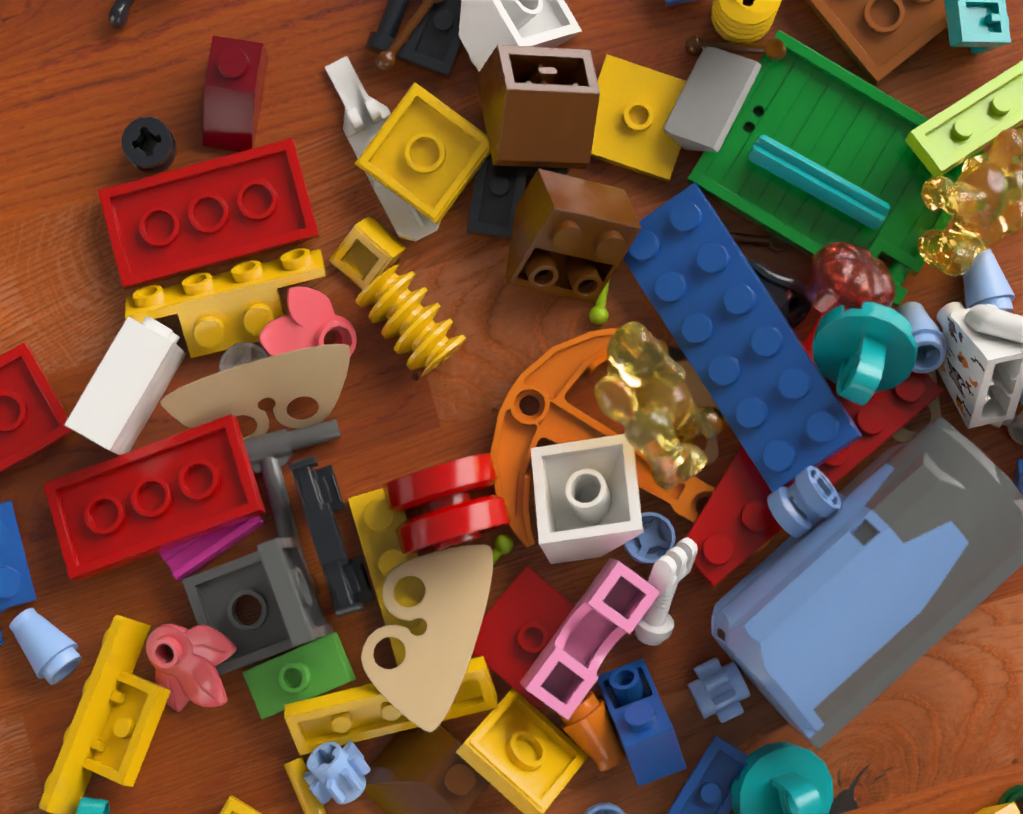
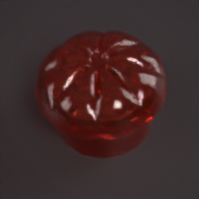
M839 241L826 244L814 254L811 262L814 274L806 283L804 291L812 305L825 315L834 307L844 305L843 311L862 309L863 302H874L891 308L896 295L894 280L888 267L880 259L874 258L869 250L858 245Z

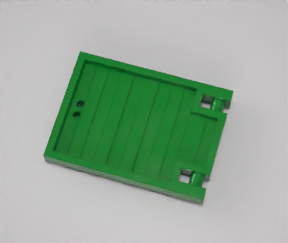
M778 30L774 38L780 39L786 47L785 56L779 61H772L766 54H763L758 62L761 65L760 71L718 152L704 151L687 178L686 183L689 185L697 184L707 196L896 309L908 291L901 286L907 275L911 274L915 277L920 272L970 189L969 186L963 183L969 172L977 174L982 169L989 155L981 150L938 179H935L905 141L910 131L928 121V118ZM760 135H766L887 202L890 209L882 225L878 229H871L751 162L748 156L757 138ZM878 255L891 262L884 275L871 268Z

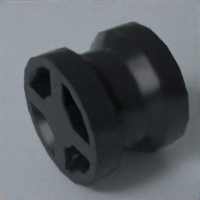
M140 117L132 121L123 132L121 138L122 149L125 156L139 171L148 174L159 173L166 170L174 162L177 154V143L168 127L160 120L152 117ZM145 136V141L142 143V146L136 148V146L141 144Z

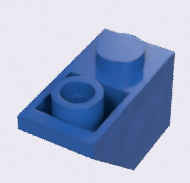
M639 659L598 675V685L638 787L686 769L687 767L674 728L644 659Z

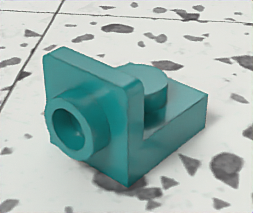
M944 0L950 47H970L972 54H984L1011 43L1006 0Z

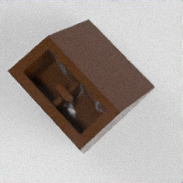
M497 45L475 77L493 166L586 169L591 159L600 97L590 50Z
M538 168L515 207L505 276L507 284L595 303L642 229L625 189Z

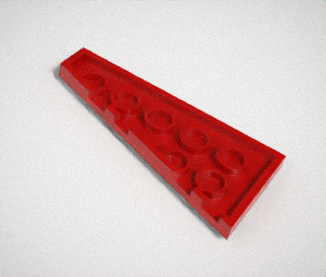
M844 277L838 283L831 298L803 342V346L812 360L814 332L820 319L834 307L844 305L843 311L862 309L863 302H865ZM912 371L910 376L899 385L884 391L874 392L870 400L865 405L860 406L836 393L837 385L824 376L863 437L818 466L817 469L829 479L832 485L836 484L942 394L943 391L928 373H915ZM742 445L685 537L692 539L696 543L698 550L693 567L711 588L783 529L772 515L768 506L767 498L772 491Z

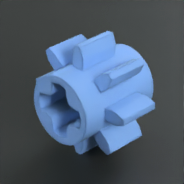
M713 658L693 668L698 679L687 684L704 719L716 714L719 721L724 723L744 713L739 702L751 695L734 662L721 667L718 659Z
M330 741L321 744L310 754L307 760V767L310 771L303 774V778L310 785L309 790L322 805L327 803L331 797L338 804H347L362 794L366 787V777L364 775L369 773L371 768L365 762L363 754L352 741L345 744L343 748L337 742Z

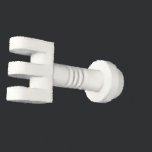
M690 538L681 539L675 547L667 551L653 565L648 583L659 590L660 594L634 628L635 636L644 644L651 646L660 645L672 634L674 620L668 614L672 598L674 597L678 582L691 572L698 550L696 543Z

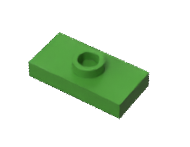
M337 632L328 634L242 672L262 720L284 711L285 704L314 698L356 680Z

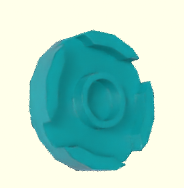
M863 302L862 309L843 311L844 305L834 307L820 319L814 332L812 343L813 361L822 375L837 385L836 393L860 406L865 405L874 392L894 388L907 379L916 364L918 350L917 342L911 334L912 326L910 322L894 309L874 302Z
M787 741L768 743L750 753L744 761L748 765L742 771L739 781L734 779L731 788L732 809L735 814H829L833 802V780L826 764L811 750Z

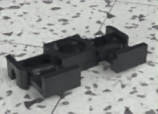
M313 455L289 463V467L292 471L315 550L332 597L335 613L340 618L364 610L363 603L375 599L361 556L348 560L334 514L336 511L345 509V505L333 467L328 465L314 470L313 467L319 466L317 458Z

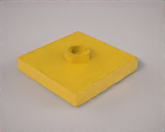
M607 54L597 81L600 97L591 157L669 183L681 146L664 133L663 127L687 81Z
M414 82L354 164L438 225L491 151L487 134Z
M514 688L498 703V708L493 709L456 751L459 756L523 814H543L589 757Z

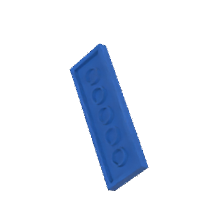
M693 183L639 221L642 229L623 259L772 493L779 487H788L793 484L796 475L808 466L817 468L863 437L697 184Z

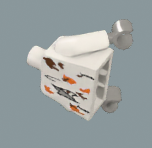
M960 302L946 304L938 311L936 320L943 329L942 334L948 343L945 359L937 370L965 425L970 429L987 424L1000 428L1002 424L1008 427L1010 437L1017 444L1023 445V411L1018 416L1015 415L1023 389V316L1005 312L991 304H979L965 309Z

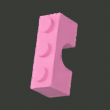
M610 557L519 683L568 720L599 678L597 671L608 652L624 634H631L658 597L660 591L620 561Z

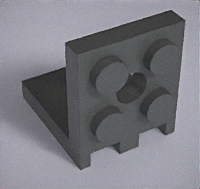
M299 536L272 539L257 545L258 551L182 579L198 625L214 628L229 638L236 646V651L233 655L215 666L219 675L334 633L332 624H327L317 597L320 592L314 575H309L299 548L303 546ZM244 595L254 596L262 607L259 620L252 625L240 621L236 614V604Z

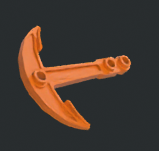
M609 328L590 331L553 346L521 373L507 393L498 413L491 448V457L498 477L494 485L496 496L505 500L511 520L509 525L512 531L526 548L535 544L529 515L532 474L526 473L532 459L531 448H535L541 439L548 440L554 444L619 435L569 404L565 400V395L585 370L592 374L617 355L637 346L651 343L652 332L632 328ZM527 397L535 398L539 403L538 412L531 416L523 414L519 407L520 402ZM634 445L639 489L667 503L673 513L694 524L698 517L696 512L697 501L702 498L709 499L715 488L695 476L685 477ZM768 540L754 553L763 550L769 544L770 540Z

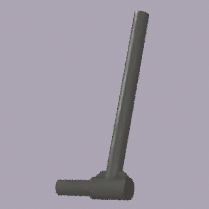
M336 419L292 431H287L285 428L244 440L253 472H261L279 538L299 536L281 467L288 463L293 455V451L340 439L341 434ZM301 546V547H299V548H300V550H301L302 556H303V558H304V561H305V564H306V567H307L305 555H304V552H303V548H302V546Z

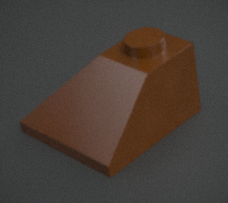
M440 723L438 728L432 732H427L420 727L398 732L370 764L371 771L364 775L366 777V787L363 793L387 814H465L490 783L456 753L463 742Z

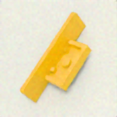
M298 248L284 253L277 260L260 263L256 260L245 261L235 265L229 272L213 276L209 273H197L185 278L181 284L165 288L159 285L140 288L132 296L126 298L125 319L129 316L141 323L146 315L152 319L178 314L191 358L259 342L258 336L261 330L270 321L285 315L278 288L326 276L322 252L320 249L310 251L307 248Z
M120 615L114 616L110 627L103 636L102 648L92 673L83 686V696L73 721L64 734L63 746L53 771L46 779L44 793L39 803L41 810L53 814H76L79 802L84 796L93 772L121 785L134 786L171 692L167 688L132 674L150 630V625Z

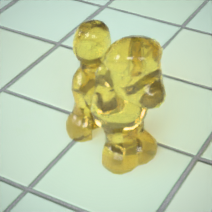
M1023 128L1002 130L995 138L990 150L969 158L964 162L962 173L955 182L950 178L939 175L931 177L924 183L921 192L924 205L932 212L942 208L954 215L952 219L954 224L949 231L930 229L918 239L917 246L921 257L933 268L953 277L965 274L970 270L977 255L993 249L1002 241L1004 235H1013L1023 229Z
M625 323L613 333L607 344V371L609 375L601 378L596 383L594 388L595 399L599 408L607 417L624 425L625 438L648 461L653 481L660 488L668 490L687 481L703 468L707 462V457L701 448L693 444L702 434L709 441L716 437L725 428L727 421L721 411L715 406L699 407L692 400L689 389L683 382L686 376L685 370L669 356V348L666 342L656 339L641 323Z

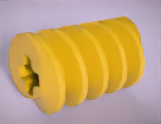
M714 0L711 7V21L715 31L724 40L731 43H753L769 32L782 0ZM743 2H746V3H748V4H750V5H749V6H746V5H743L742 3H743Z
M397 264L382 273L364 288L357 296L356 303L360 308L375 304L370 311L369 319L372 323L387 320L381 331L385 339L401 335L393 349L398 355L413 351L406 365L410 371L426 367L421 375L422 377L455 353L461 347L466 337L461 334L449 339L447 338L446 334L453 324L451 318L435 323L433 318L441 306L437 302L423 307L420 303L428 292L427 288L422 287L410 291L408 286L415 277V273L410 271L398 276L395 273L399 266Z

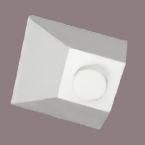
M461 0L459 38L467 50L471 62L478 71L481 70L497 45L555 48L582 31L564 0Z
M632 433L531 448L539 545L550 564L602 557L643 533Z

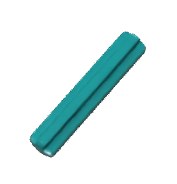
M760 135L749 152L748 158L751 162L871 229H878L889 212L890 206L887 202L766 135Z

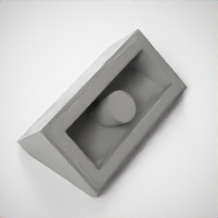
M705 47L663 127L664 133L685 150L718 152L760 71L761 65L757 61L715 47Z

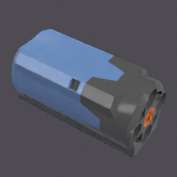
M941 417L935 419L931 424L923 426L906 443L884 451L838 493L841 508L826 518L819 516L813 521L812 529L801 537L790 536L714 605L711 623V634L787 724L818 750L1023 565V499L1021 493L1014 483L972 442Z

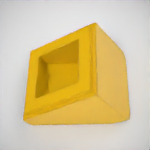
M367 217L355 224L329 261L363 290L382 273L387 271L402 255L406 247L375 219Z

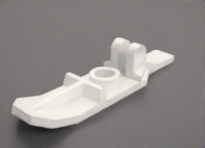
M345 56L326 66L325 69L345 106L343 131L357 158H359L391 113L387 106L367 95L348 57ZM365 172L398 237L416 242L438 230L440 222L436 225Z

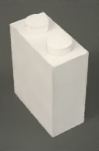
M147 315L142 323L128 316L64 425L118 455L130 452L187 354L176 345L180 337L173 333V330Z

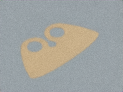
M326 344L290 351L246 363L180 387L166 395L160 403L171 416L189 429L230 414L234 416H250L257 422V428L251 435L243 438L244 440L266 434L269 429V419L266 412L258 408L259 401L264 398H271L275 401L274 415L284 426L303 428L318 424L330 415L341 394L350 362V347L345 344ZM298 397H311L318 402L319 409L314 416L304 420H297L287 414V406Z
M485 544L467 545L429 553L413 558L393 569L388 574L383 585L382 596L385 607L390 614L399 619L413 621L416 618H421L425 620L427 630L424 634L415 636L406 627L385 625L376 629L367 638L363 646L362 665L373 685L400 713L427 732H432L438 728L447 715L465 676L480 631L493 572V553L491 547ZM406 576L420 578L426 588L423 600L414 607H403L394 598L393 593L396 583ZM387 637H395L401 640L406 649L403 662L393 669H384L378 666L373 656L377 643Z

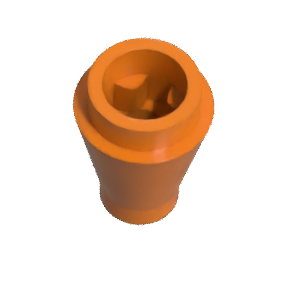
M592 691L586 694L568 720L558 713L563 721L560 727L595 762L601 772L614 767L626 757L625 752L620 746L604 699L598 700Z

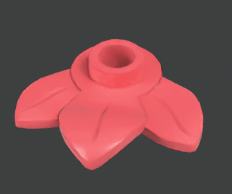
M300 286L291 287L287 290L288 315L279 316L270 321L258 336L261 346L271 356L324 345V337L331 330L336 336L334 344L349 345L350 356L353 354L357 344L353 325L346 318L334 314L329 298L320 291Z
M164 624L149 634L146 641V653L149 661L156 668L155 684L171 690L166 702L169 707L180 712L186 707L189 700L202 707L222 706L227 702V695L215 666L228 659L236 651V646L229 638L206 625H198L187 629L180 625ZM164 644L172 649L174 657L166 651Z

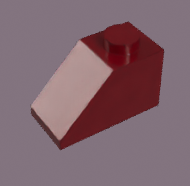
M219 36L212 37L204 85V147L237 152L254 148L269 60L263 43Z

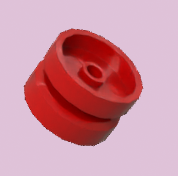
M490 453L478 454L436 465L382 485L390 511L401 514L423 509L424 512L423 515L402 522L395 530L402 555L414 554L433 548L438 551L479 539L481 534L511 523L504 498L495 495L473 500L470 498V494L491 487L498 479Z

